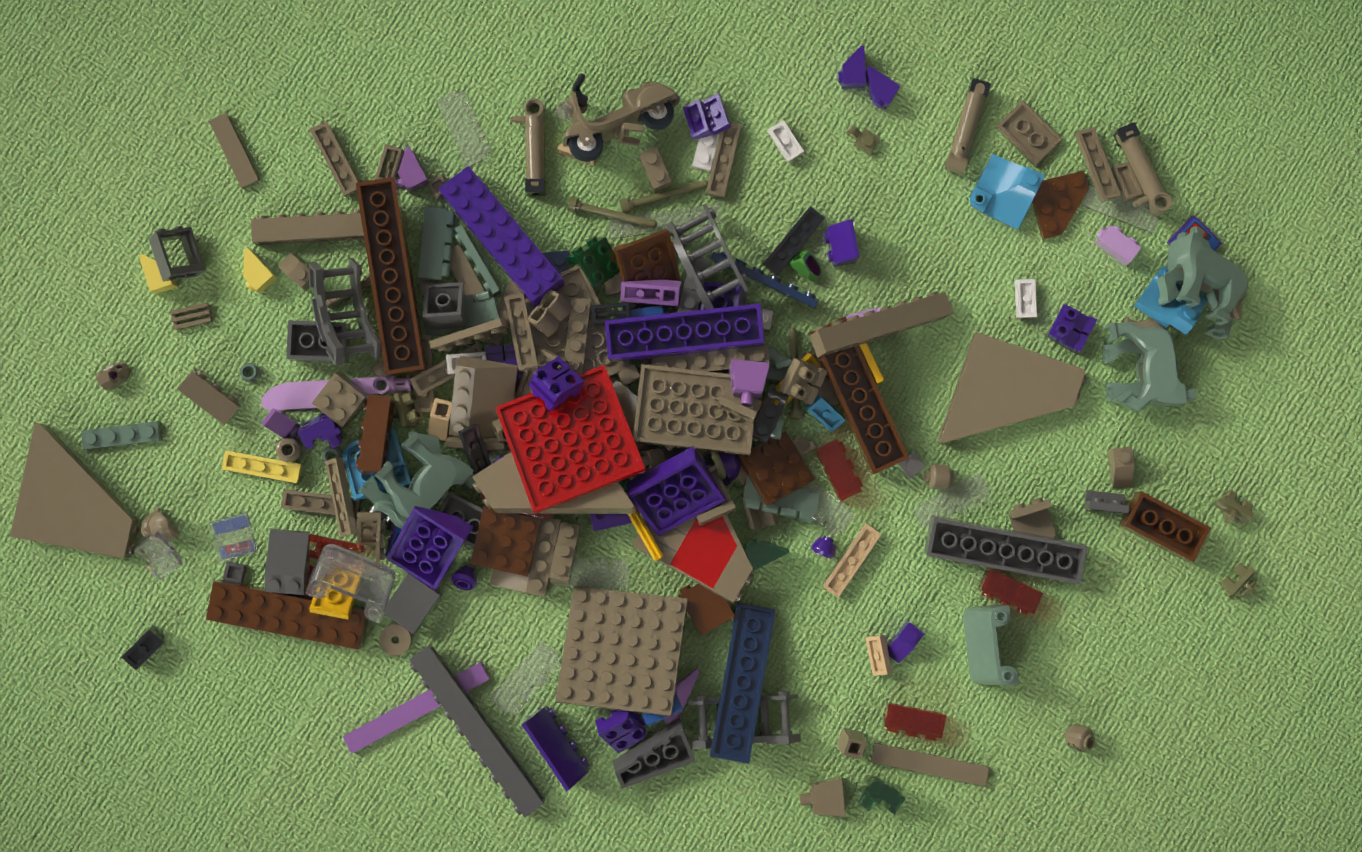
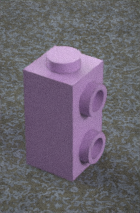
M1110 225L1106 229L1103 227L1096 235L1098 239L1095 244L1126 266L1133 260L1141 247L1138 246V242L1135 239L1128 238L1122 234L1123 231L1117 226Z

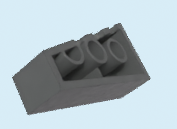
M678 718L613 760L617 779L623 789L695 762V758L681 720Z

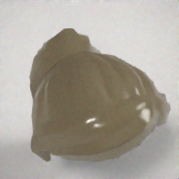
M154 507V511L142 522V535L154 537L162 541L177 539L180 536V531L171 526V520L163 515V511L160 508Z

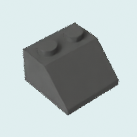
M463 282L425 285L423 319L428 329L466 327L467 306Z

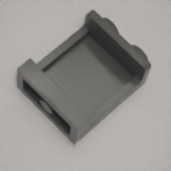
M408 573L382 610V613L412 634H415L437 600L441 598L442 594L439 592L441 589L437 587L434 590Z

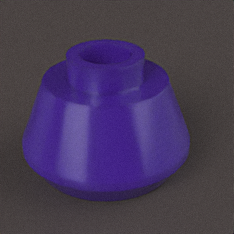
M824 535L823 538L818 537L811 545V550L832 559L836 554V545L833 544V539Z
M470 566L460 567L451 577L453 584L461 590L468 591L477 586V574Z

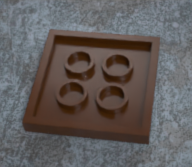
M667 229L614 249L622 282L646 280L681 281L670 234Z
M786 430L781 433L780 440L770 438L767 444L761 443L751 448L750 455L740 454L737 457L766 506L777 502L815 480Z
M483 506L470 564L528 577L541 519L516 513H495L492 508L489 510Z

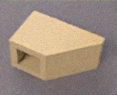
M435 398L430 414L428 435L436 436L439 440L446 441L450 428L452 402Z

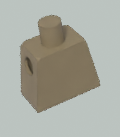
M840 776L811 783L810 793L799 794L800 805H812L813 814L846 816L843 784Z

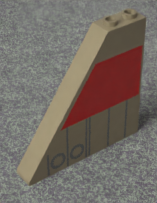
M727 515L702 526H699L696 517H693L660 536L645 521L646 526L664 555L662 559L658 560L660 563L732 604L735 601H740L744 594L742 588L745 583L747 585L750 584L754 574L751 573L753 568ZM638 533L632 546L652 557Z

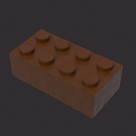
M1142 491L1135 492L1129 504V512L1124 513L1118 525L1186 562L1195 561L1211 527Z

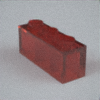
M836 439L815 449L839 502L862 492V482L858 476L855 477L852 471L855 468L852 461L846 459L844 454L846 449L842 442H838Z
M986 568L977 589L982 591V596L991 600L995 597L1000 600V604L1009 605V607L1010 605L1017 607V612L1026 616L1028 613H1035L1043 595L1042 592L988 568Z
M886 702L882 725L887 727V731L898 733V730L906 731V735L917 737V734L925 735V739L936 741V738L943 737L946 715L944 713Z

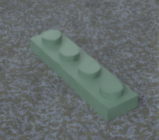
M459 225L455 228L457 234L454 236L460 245H465L467 250L464 253L468 260L475 262L474 270L478 277L483 276L486 282L483 284L485 289L490 291V293L492 292L494 296L499 295L501 291L462 225Z
M159 421L81 431L83 450L162 441Z

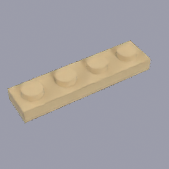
M865 523L822 587L839 598L882 534Z

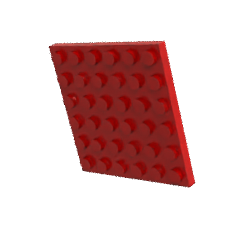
M605 365L579 374L584 380L580 393L567 397L566 401L559 404L552 411L545 407V402L541 398H536L532 393L495 407L534 514L646 471ZM571 378V381L575 383V379Z

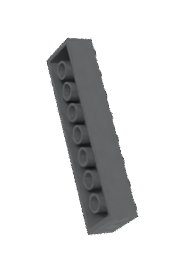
M931 515L924 553L927 556L1080 584L1088 546L1074 541Z

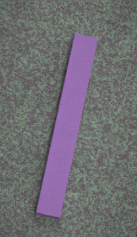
M481 662L455 676L466 692L490 679ZM430 689L344 735L343 738L352 754L442 704L439 705L434 700V693Z

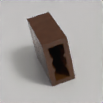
M699 584L693 587L687 585L680 589L681 594L678 597L688 599L687 612L701 636L735 617L725 599Z

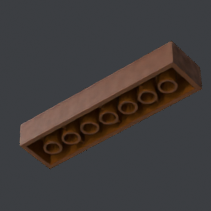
M846 317L839 319L843 320V323L847 322ZM814 330V331L810 332V333L808 334L809 337H810L811 334H813V333L816 332V331ZM859 345L819 357L823 368L828 371L826 375L871 474H876L909 459Z
M219 579L213 581L206 620L359 650L364 647L371 609L353 605L349 619L310 613L309 608L313 600L311 597L298 594L265 592V588Z

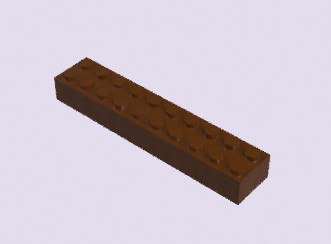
M395 177L356 183L385 374L392 376L427 370L398 180Z

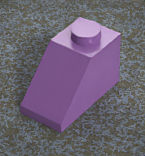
M408 146L398 171L401 178L398 182L403 190L406 189L410 194L426 186L429 181L413 150Z
M274 408L261 423L282 438H294L298 434V427L300 425L284 412Z

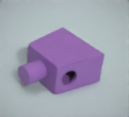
M732 359L729 369L732 395L741 397V405L752 407L753 398L759 399L761 397L769 363Z

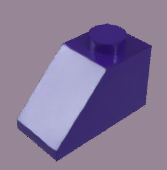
M860 46L842 65L841 71H838L837 78L838 83H841V89L865 87L864 46Z
M871 66L867 67L866 83L870 100L873 101L872 103L876 107L887 109L897 94L900 85Z
M905 621L887 645L889 657L900 663L915 648L925 633L912 623Z

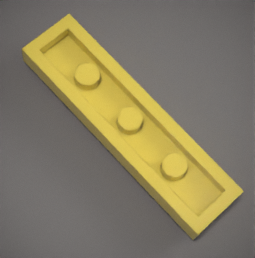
M225 450L221 469L299 484L302 464Z

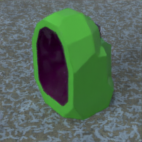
M802 251L790 261L792 268L808 281L816 282L820 279L822 275L821 265L810 251Z

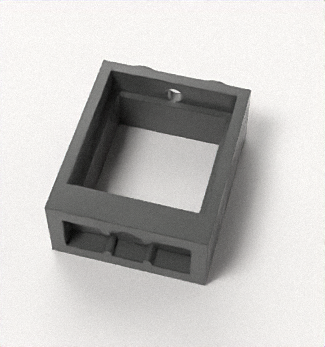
M178 226L172 230L158 229L149 238L163 282L198 277L206 270L191 227L183 228V226ZM181 239L189 265L171 268L163 241Z

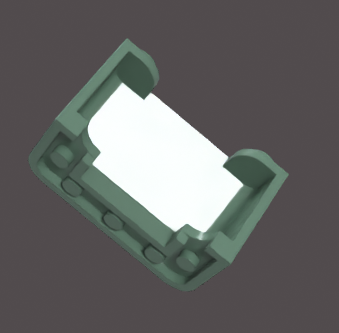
M993 604L969 607L963 613L969 674L971 680L976 684L1019 685L1017 671L1011 666L1000 665L996 627L1004 626L1009 622V605Z

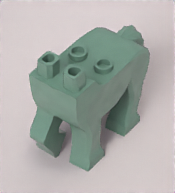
M411 431L408 433L409 438L400 446L410 452L424 465L414 475L408 489L397 482L393 474V466L390 461H387L383 465L384 467L374 476L382 482L389 494L382 493L379 490L373 476L358 490L359 493L367 497L374 504V512L385 513L393 524L401 529L415 506L431 510L438 501H443L449 494L447 490L450 486L461 485L467 490L474 487L473 484L476 483L473 479V469L455 457L442 454L440 443L436 436Z

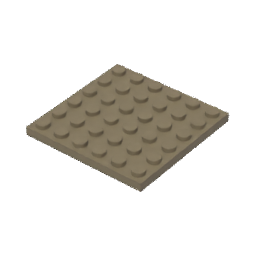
M574 586L555 702L672 717L688 599Z

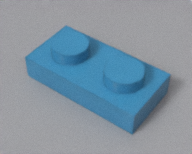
M820 394L815 398L812 405L807 404L805 406L807 411L831 433L846 421L845 417Z

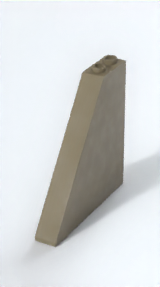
M974 333L937 442H949L1073 407L1080 399V393L1078 392L1080 386H1083L1086 381V370L980 333Z
M35 422L10 537L120 558H131L135 551L134 539L139 532V520L46 424Z
M511 452L473 476L476 482L473 486L478 494L483 493L485 496L483 502L489 510L492 508L495 513H533ZM616 482L539 513L634 514L636 509L620 484Z

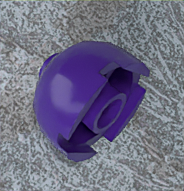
M718 452L726 472V478L722 481L724 486H728L737 478L740 472L738 455ZM711 454L705 455L706 465L715 466Z

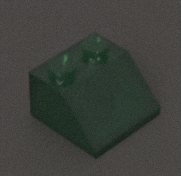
M756 539L745 544L746 548H744L753 570H757L790 553L787 548L762 540L757 542Z

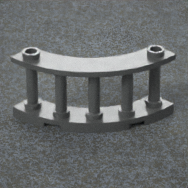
M705 203L703 207L706 213L681 226H675L673 221L666 224L670 237L672 236L674 240L673 245L689 278H694L696 281L693 284L705 309H714L712 302L715 301V298L740 285H742L745 292L749 291L747 287L749 280L745 273H740L715 221L717 215L713 207L708 208ZM707 220L710 221L708 225L683 237L684 232ZM713 230L715 231L718 240L693 253H687L685 247L688 246V243ZM722 246L727 259L702 272H696L693 266L695 260ZM731 265L738 278L712 292L710 290L706 291L702 284L705 281L704 279Z
M349 258V267L324 270L317 262H309V285L314 288L315 296L314 299H311L313 313L322 342L327 343L329 349H326V352L335 366L343 365V357L345 355L370 352L376 360H380V352L382 351L381 342L371 328L363 303L360 281L362 268L353 258ZM349 275L350 289L328 292L324 290L325 278ZM352 297L354 310L330 313L327 310V299ZM356 318L360 329L336 333L331 321ZM363 337L365 344L344 347L339 340Z
M778 691V695H761L762 731H760V735H754L753 744L766 742V744L801 742L800 734H792V730H790L789 699H797L798 694H790V691ZM696 696V700L688 701V705H698L700 736H698V740L690 741L691 749L711 748L713 738H710V735H708L706 704L717 703L718 713L720 698L708 699V696ZM768 700H781V734H772V731H770Z

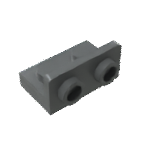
M1091 490L1085 492L1084 509L1124 514L1129 512V505H1124V494Z

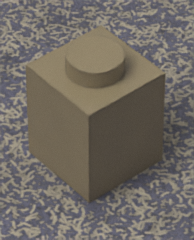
M842 728L837 742L842 755L861 759L867 744L860 731Z

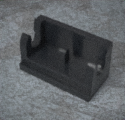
M153 625L121 657L135 670L164 643V635L160 636L156 632L157 628Z

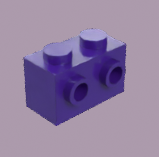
M590 514L594 531L632 523L628 514Z

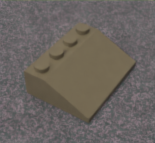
M460 356L455 368L449 435L459 436L458 431L477 424L482 437H496L492 427V421L499 419L495 407L514 400L517 365Z
M516 513L541 519L528 577L493 569L490 584L545 597L549 586V574L562 520L529 513Z

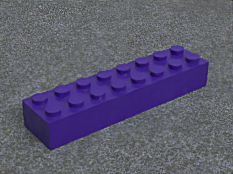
M469 166L438 188L444 200L534 308L540 305L542 298L550 290L557 292L565 285L563 277Z
M761 304L605 321L608 360L611 362L765 345Z

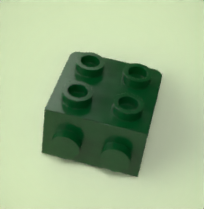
M590 237L586 240L584 246L574 248L571 251L572 254L567 257L570 264L580 265L592 288L600 287L620 272L616 255L606 237Z

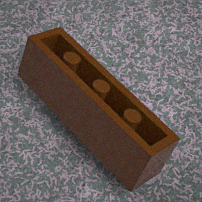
M368 395L367 401L364 402V412L366 413L365 419L361 422L363 435L359 439L360 456L356 459V468L363 475H375L384 467L383 465L388 460L395 400L391 396Z

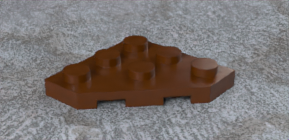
M1084 170L1042 181L1032 202L1042 240L1060 236L1064 232L1089 189Z

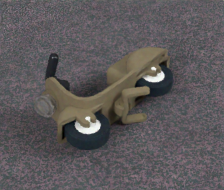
M580 73L572 86L570 98L565 100V103H558V108H556L560 119L568 121L571 117L572 125L565 132L563 146H569L571 154L583 162L596 160L603 151L604 142L616 138L622 144L638 146L640 145L638 138L625 137V135L628 136L629 131L642 132V125L653 130H661L668 127L674 118V107L678 105L680 96L664 84L646 82L641 87L635 90L630 89L624 93L622 98L623 108L596 120L588 121L583 116V113L588 109V97L582 94L580 90L585 80V75Z

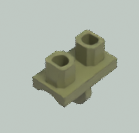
M412 392L394 394L396 410L394 411L393 418H398L402 427L415 428L419 426L418 421L423 419L422 412L419 409H414L413 406L418 401L417 394Z
M1232 490L1227 491L1222 497L1217 499L1214 505L1222 510L1221 513L1225 515V523L1229 524L1233 521L1236 524L1239 522L1244 524L1254 516V513L1251 512L1253 504L1245 500L1240 504L1235 501L1237 493Z
M1239 563L1232 572L1240 579L1234 582L1227 576L1220 584L1227 592L1226 596L1232 599L1241 588L1243 590L1239 594L1242 597H1245L1247 593L1254 596L1256 591L1253 587L1257 583L1254 580H1251L1248 584L1246 582L1254 575L1256 570L1253 567L1247 568Z

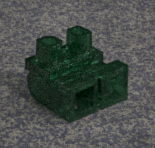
M872 776L867 780L866 786L864 784L861 786L862 794L857 801L861 806L870 811L875 802L880 805L882 800H884L887 810L895 815L906 798L879 777Z

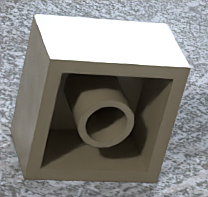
M337 372L330 378L312 404L340 427H345L350 424L364 406V402L367 401L369 394L342 372Z

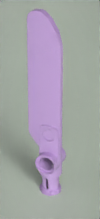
M408 375L406 378L379 376L350 379L369 395L396 394L397 391L413 392V386L409 380L412 378L411 375ZM329 380L288 382L274 386L262 397V406L269 411L273 408L277 410L317 408L312 402ZM385 381L387 383V387L385 390L381 391L379 388L380 382Z

